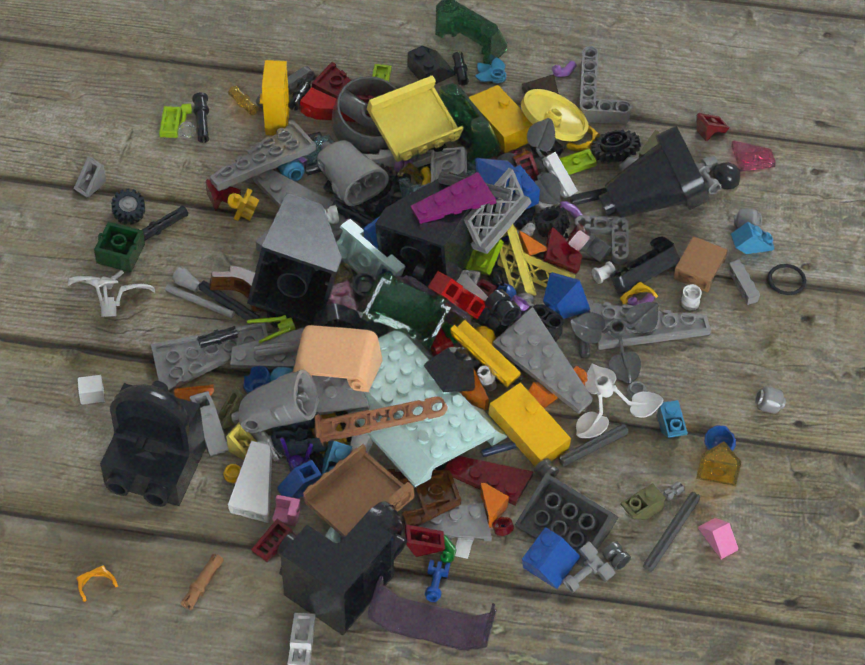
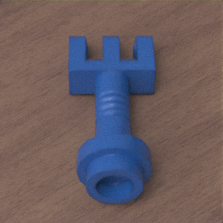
M430 559L428 574L433 575L431 586L425 590V596L428 601L436 602L440 599L442 592L439 589L441 577L448 578L451 563L446 562L445 569H443L442 561H438L437 567H434L435 562Z

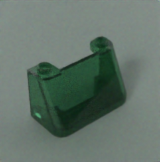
M441 0L436 5L435 35L443 38L445 34H451L452 37H455L461 33L483 46L481 54L485 55L483 57L484 64L491 65L495 57L499 58L506 52L508 42L495 23L455 0Z
M454 83L441 86L439 96L455 124H461L474 140L472 152L468 156L472 164L475 163L476 158L488 159L498 155L501 150L500 141L489 122L461 87Z
M385 272V274H380L357 308L360 318L368 322L372 319L375 323H383L410 335L414 340L416 338L422 341L421 345L431 348L451 309L447 303L448 300L440 295L435 297L395 279L396 277L391 273Z

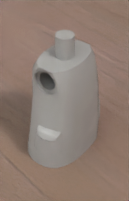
M342 140L332 144L329 141L322 143V151L319 152L316 158L317 164L332 183L333 192L348 206L359 205L373 198L387 186L389 180L387 172L358 151L350 142Z
M303 369L282 375L278 379L248 393L242 399L239 411L232 413V421L234 424L240 422V426L246 432L256 433L273 427L311 420L314 418L318 406L316 385L310 374Z

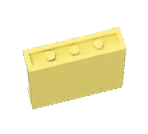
M433 75L370 99L368 102L367 111L397 162L401 160L407 161L416 154L426 153L431 148H439L446 142H454L461 136L463 127H457L434 88L436 80Z

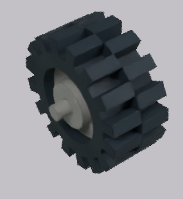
M122 189L120 194L117 192L115 197L112 198V214H114L115 219L118 218V222L124 221L126 225L127 222L134 224V221L139 222V218H143L145 202L140 192L136 194L134 189L132 192H130V189H126V192Z

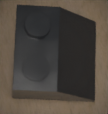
M420 46L407 53V67L418 80L433 75L436 80L435 84L455 76L453 69L436 50Z

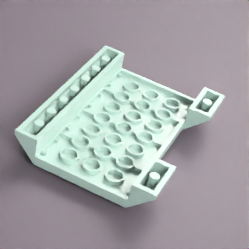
M398 328L378 338L383 361L369 392H364L370 409L365 410H374L417 400L425 401L426 398L441 397L447 404V411L441 417L432 419L427 417L423 421L367 433L414 487L431 479L434 468L477 445L488 441L493 446L507 438L503 430L483 409L471 405L459 391L443 393L424 367V364L432 359L433 356L411 333ZM435 403L432 410H440L442 403ZM416 407L413 414H421L423 407ZM353 409V411H349L348 413L350 414V413L360 412V411H364V410H363V409ZM397 411L394 414V419H400L404 412ZM378 416L379 418L376 421L380 422V419L383 418L382 416ZM365 419L357 421L360 427L364 425Z

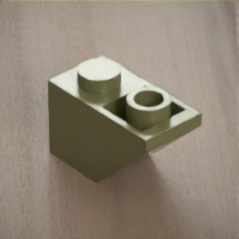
M652 483L622 501L620 505L632 519L647 520L663 510L665 496Z

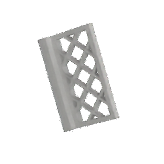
M508 168L494 184L495 186L511 190L509 200L498 198L496 199L495 212H492L493 205L489 203L486 212H483L485 205H481V208L472 209L464 218L473 239L471 245L477 251L488 254L532 203L529 197L524 196L517 177L511 168ZM510 177L509 186H506L507 179ZM477 215L475 225H473L472 220ZM485 215L484 225H481L482 216Z

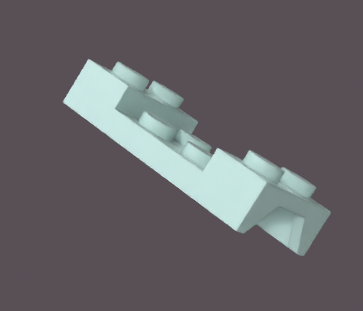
M351 219L340 226L343 232L336 243L342 261L357 274L370 273L375 276L377 281L400 279L406 267L392 254L389 257L382 254L362 237L364 230Z

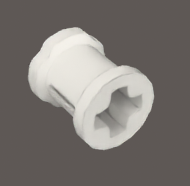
M609 261L600 268H593L592 276L600 284L603 280L609 278L616 269Z

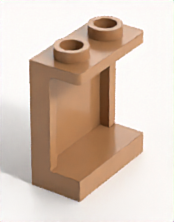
M693 236L675 268L674 279L687 285H697L702 291L708 293L712 280L721 264L726 260L728 250Z

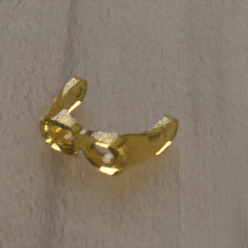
M407 163L399 170L398 177L408 173L414 175L418 187L422 185L424 177L412 163Z

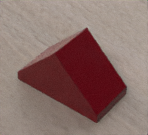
M405 525L406 545L415 557L445 550L444 531Z

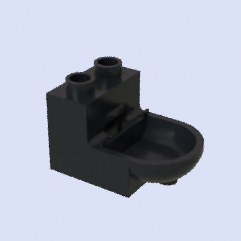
M154 381L152 385H130L124 383L119 394L114 397L110 405L114 435L100 463L104 485L110 492L116 495L126 496L129 492L142 495L147 502L155 506L163 507L166 503L180 506L206 449L200 404L175 397L168 391L167 385L161 381Z
M387 501L376 504L362 517L346 537H340V543H334L309 525H306L297 536L293 533L288 534L282 540L277 552L281 557L279 574L283 579L284 596L309 613L315 614L316 618L341 635H344L394 577V559L400 554L407 543V539L401 536L403 530L402 521L395 507Z

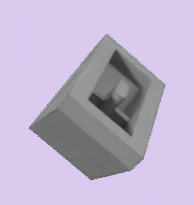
M88 156L73 189L85 197H90L106 183L104 165Z

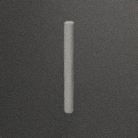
M167 284L165 291L231 319L234 317L235 312L170 284Z

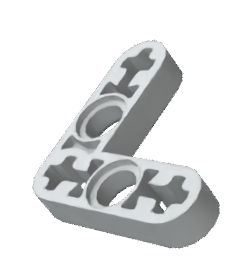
M582 215L575 219L574 228L577 224L584 223L585 226L583 227L594 235H611V259L615 264L622 265L628 261L629 233L628 221L625 218ZM604 223L606 227L599 228L597 224ZM618 225H621V231H618ZM622 238L625 242L617 243L615 239ZM618 250H622V257H619Z

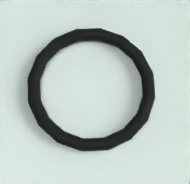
M779 264L769 271V285L779 294L795 295L806 286L805 274L795 265ZM786 267L796 270L802 276V285L795 291L787 292L780 290L772 282V274L775 270Z

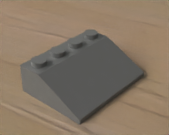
M546 473L515 525L535 538H538L545 527L561 536L580 555L577 564L584 567L586 559L578 550L589 541L597 550L619 517Z

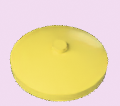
M533 89L528 91L521 101L522 111L532 124L547 118L552 119L555 127V138L578 141L584 137L588 130V121L582 111L571 101L557 93L543 89Z

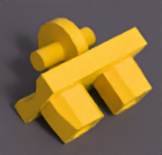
M247 188L244 197L236 193L228 197V205L231 208L237 209L234 216L235 220L239 221L240 217L251 220L259 202V199L251 196L253 190Z

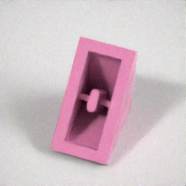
M714 518L698 526V529L720 559L738 551L729 522Z

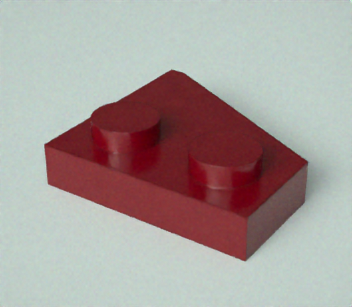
M552 227L548 233L547 251L544 252L543 261L577 274L580 270L582 254L571 247L568 241Z

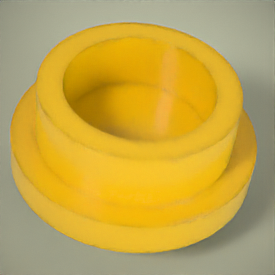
M237 464L228 465L223 472L224 479L229 483H236L241 467Z

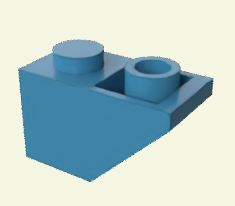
M749 222L731 233L735 248L745 254L767 252L775 249L772 235Z
M679 401L663 402L657 412L661 432L668 438L687 435L688 432Z
M333 440L329 441L323 458L322 475L332 470L340 460H344L349 456L353 446Z

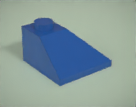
M475 159L476 172L480 174L485 183L494 185L505 171L511 168L522 189L520 172L509 161ZM510 177L507 179L506 186H509Z
M553 272L549 274L543 299L545 306L561 315L563 319L591 310L580 280Z

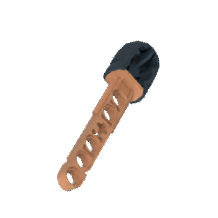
M441 397L426 398L425 401L417 400L322 419L320 413L316 412L311 420L274 427L271 440L274 449L279 454L286 456L280 438L283 437L290 456H303L306 454L309 444H313L311 454L313 451L322 452L326 450V442L423 421L427 417L428 419L441 417L447 411V404ZM435 403H442L440 410H432ZM416 407H423V411L419 415L413 414ZM397 411L404 412L400 419H394V414ZM378 416H382V417H383V418L380 419V422H377V421H376V420H378V418H379ZM359 419H365L362 427L355 426ZM340 423H346L344 430H336ZM308 428H314V436L316 438H309Z

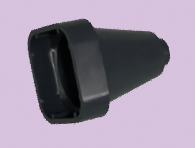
M677 126L657 134L658 144L605 184L607 192L599 195V198L607 215L617 212L619 217L622 218L680 204H686L688 209L691 210L710 201L703 178Z

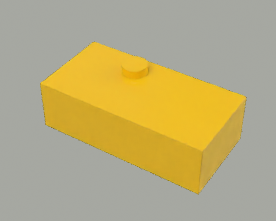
M265 60L260 104H263L265 135L274 136L277 134L276 131L278 129L286 128L289 121L287 61Z
M499 85L468 97V114L496 142L504 153L528 144L527 133L533 124L524 115L522 109Z
M521 382L490 403L488 415L535 467L542 460L549 458L552 462L569 450L570 436Z

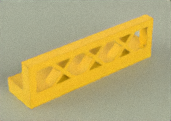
M466 320L458 327L454 325L451 328V335L483 366H488L490 372L504 386L508 388L521 375V372Z

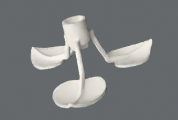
M93 276L68 278V286L75 282L86 280L87 284L96 287L101 306V317L117 316L116 306H120L121 295L126 290L144 288L155 293V288L148 284L121 286L117 299L114 301V297L107 296L106 284L118 283L117 280L101 279ZM102 285H103V293H104V297H103V298H102V295H101V292H100V288H99V287L102 286Z
M591 364L587 372L588 381L585 382V387L589 393L598 395L599 413L587 412L583 414L576 423V435L580 438H594L601 435L607 429L609 420L607 417L602 416V397H610L613 391L631 406V414L639 418L652 415L662 405L664 400L660 395L652 392H638L633 395L632 401H629L614 385L616 375L612 370Z

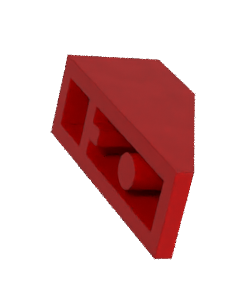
M311 87L300 101L301 113L315 120L332 121V111L336 98ZM341 112L344 121L355 122V120Z

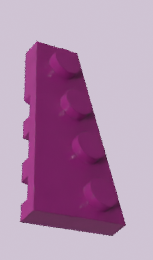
M476 172L411 205V210L419 223L422 224L444 218L445 215L451 213L456 215L466 209L473 208L474 210L481 208V205L489 203L493 205L497 204L480 174Z

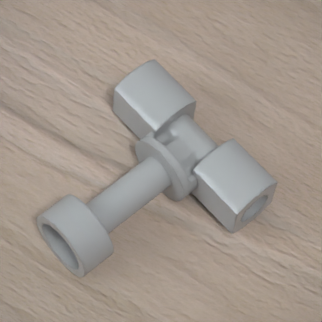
M715 156L703 158L701 163L696 164L703 180L706 182L707 191L711 195L721 190L719 181L712 179L709 175V172L718 165Z
M589 541L578 550L586 559L584 561L585 567L573 577L568 575L562 581L566 588L574 593L580 588L578 583L588 574L592 573L595 575L598 573L603 581L606 582L616 572L607 562H602L597 556L598 551Z

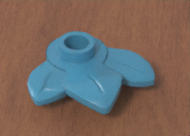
M495 57L491 65L477 63L479 73L475 77L479 81L502 83L506 80L505 64L499 58Z

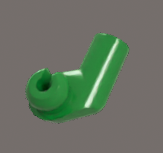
M445 323L442 326V330L446 333L445 336L447 339L450 338L452 343H457L458 341L451 335L453 325Z
M444 535L445 550L440 555V559L446 564V562L451 563L454 560L457 549L449 538Z

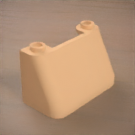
M308 325L301 334L293 372L303 369L311 377L314 375L347 378L348 384L353 390L369 392L383 361L378 337L370 330Z

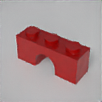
M437 271L428 286L429 289L476 319H478L485 308L484 300Z

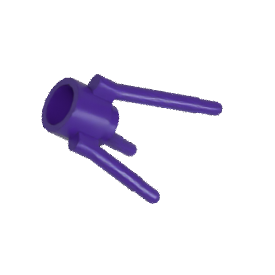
M280 438L287 462L289 463L290 472L309 461L313 444H309L304 458L299 455L292 457L288 453L284 438Z

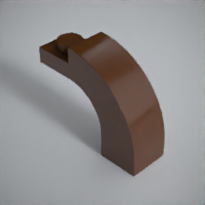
M229 266L228 272L212 271L209 283L210 290L237 291L248 298L255 273L235 266ZM250 305L253 312H266L262 308Z

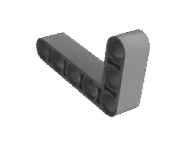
M592 46L585 47L582 51L579 109L585 115L588 122L628 123L631 114V104L629 102L596 99L598 50Z

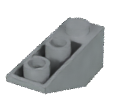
M209 391L190 396L191 402L200 404L205 446L209 456L229 451Z

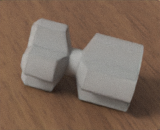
M677 481L671 485V490L669 488L663 490V495L670 501L673 499L674 494L678 496L685 490L683 485Z

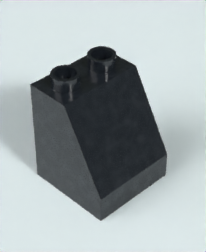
M451 172L448 173V174L460 176V175H457V174H454V173H451ZM465 175V176H460V177L467 178V177H469V176H471V175ZM438 179L386 207L375 223L378 250L386 257L392 254L406 266L400 279H404L408 283L419 262L428 266L425 273L434 277L437 271L457 281L463 270H465L474 250L471 245L473 242L472 236L464 221V218L473 208L463 210L462 213L456 215L451 213L445 215L444 218L422 224L419 223L412 212L411 205L449 187V185L439 183ZM477 215L472 220L473 225H475ZM485 215L482 216L481 225H484Z
M286 193L261 247L247 304L282 316L286 315L288 318L291 317L308 325H313L314 316L329 304L342 257L322 204Z

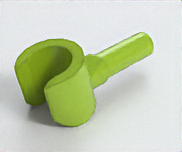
M191 103L182 104L181 106L182 118L180 127H184L186 114H192Z

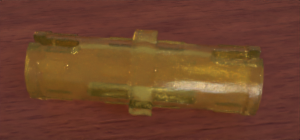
M232 86L229 89L228 94L237 101L239 107H243L251 116L258 112V106L250 100L247 94L242 93L237 86Z

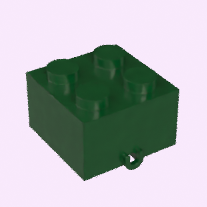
M108 222L103 233H99L98 242L94 248L96 264L132 272L145 246L143 230Z

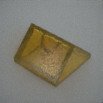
M722 442L701 454L696 479L736 486L741 460L725 442Z

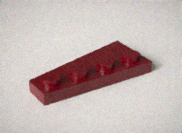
M331 62L312 82V88L337 98L343 87L352 80L347 77V73L343 70L340 71L336 64ZM357 95L358 98L367 104L370 99L375 98L369 95Z
M457 456L449 460L444 469L450 470L453 478L479 490L481 489V483L490 485L509 496L508 503L516 506L534 472L463 456Z

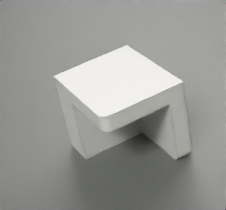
M101 375L78 378L81 404L105 402Z

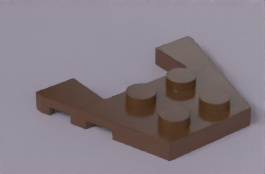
M387 469L401 483L406 484L409 482L411 484L402 472H395V469ZM433 470L431 479L414 487L421 508L402 512V517L405 525L419 526L461 505V497L451 471Z

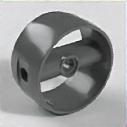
M372 76L359 77L347 83L338 94L332 111V127L338 140L350 142L363 154H377L380 152V149L387 150L389 147L373 119L366 115L369 114L367 111L368 104L358 98L357 95L378 97L397 88L384 79ZM341 112L374 133L376 137L366 136L354 131L344 121Z

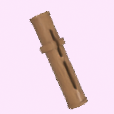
M212 554L196 581L191 583L189 586L190 590L181 601V605L184 608L188 609L189 607V610H192L197 600L204 595L205 588L224 561L220 555Z

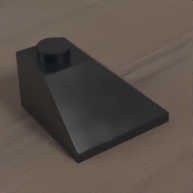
M448 347L424 364V367L443 393L472 391L475 388L473 359L464 347Z

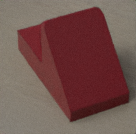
M703 113L696 115V130L706 142L714 132L726 133L730 128L720 116Z
M206 180L207 195L215 211H217L222 201L227 203L228 197L231 194L241 195V189L229 186L227 189L218 191L211 183V180Z

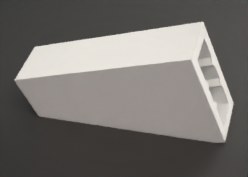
M251 441L228 503L230 513L269 523L272 475V450L268 443L264 441Z

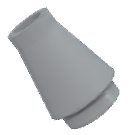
M179 267L172 276L175 284L194 292L199 289L201 282L186 268Z

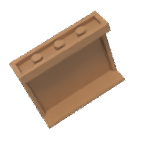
M364 444L353 449L349 456L344 460H340L332 470L324 473L316 483L309 485L305 492H303L305 504L343 537H346L362 517L376 504L387 501L398 512L415 498L414 487L409 482L406 484L401 483L367 454Z

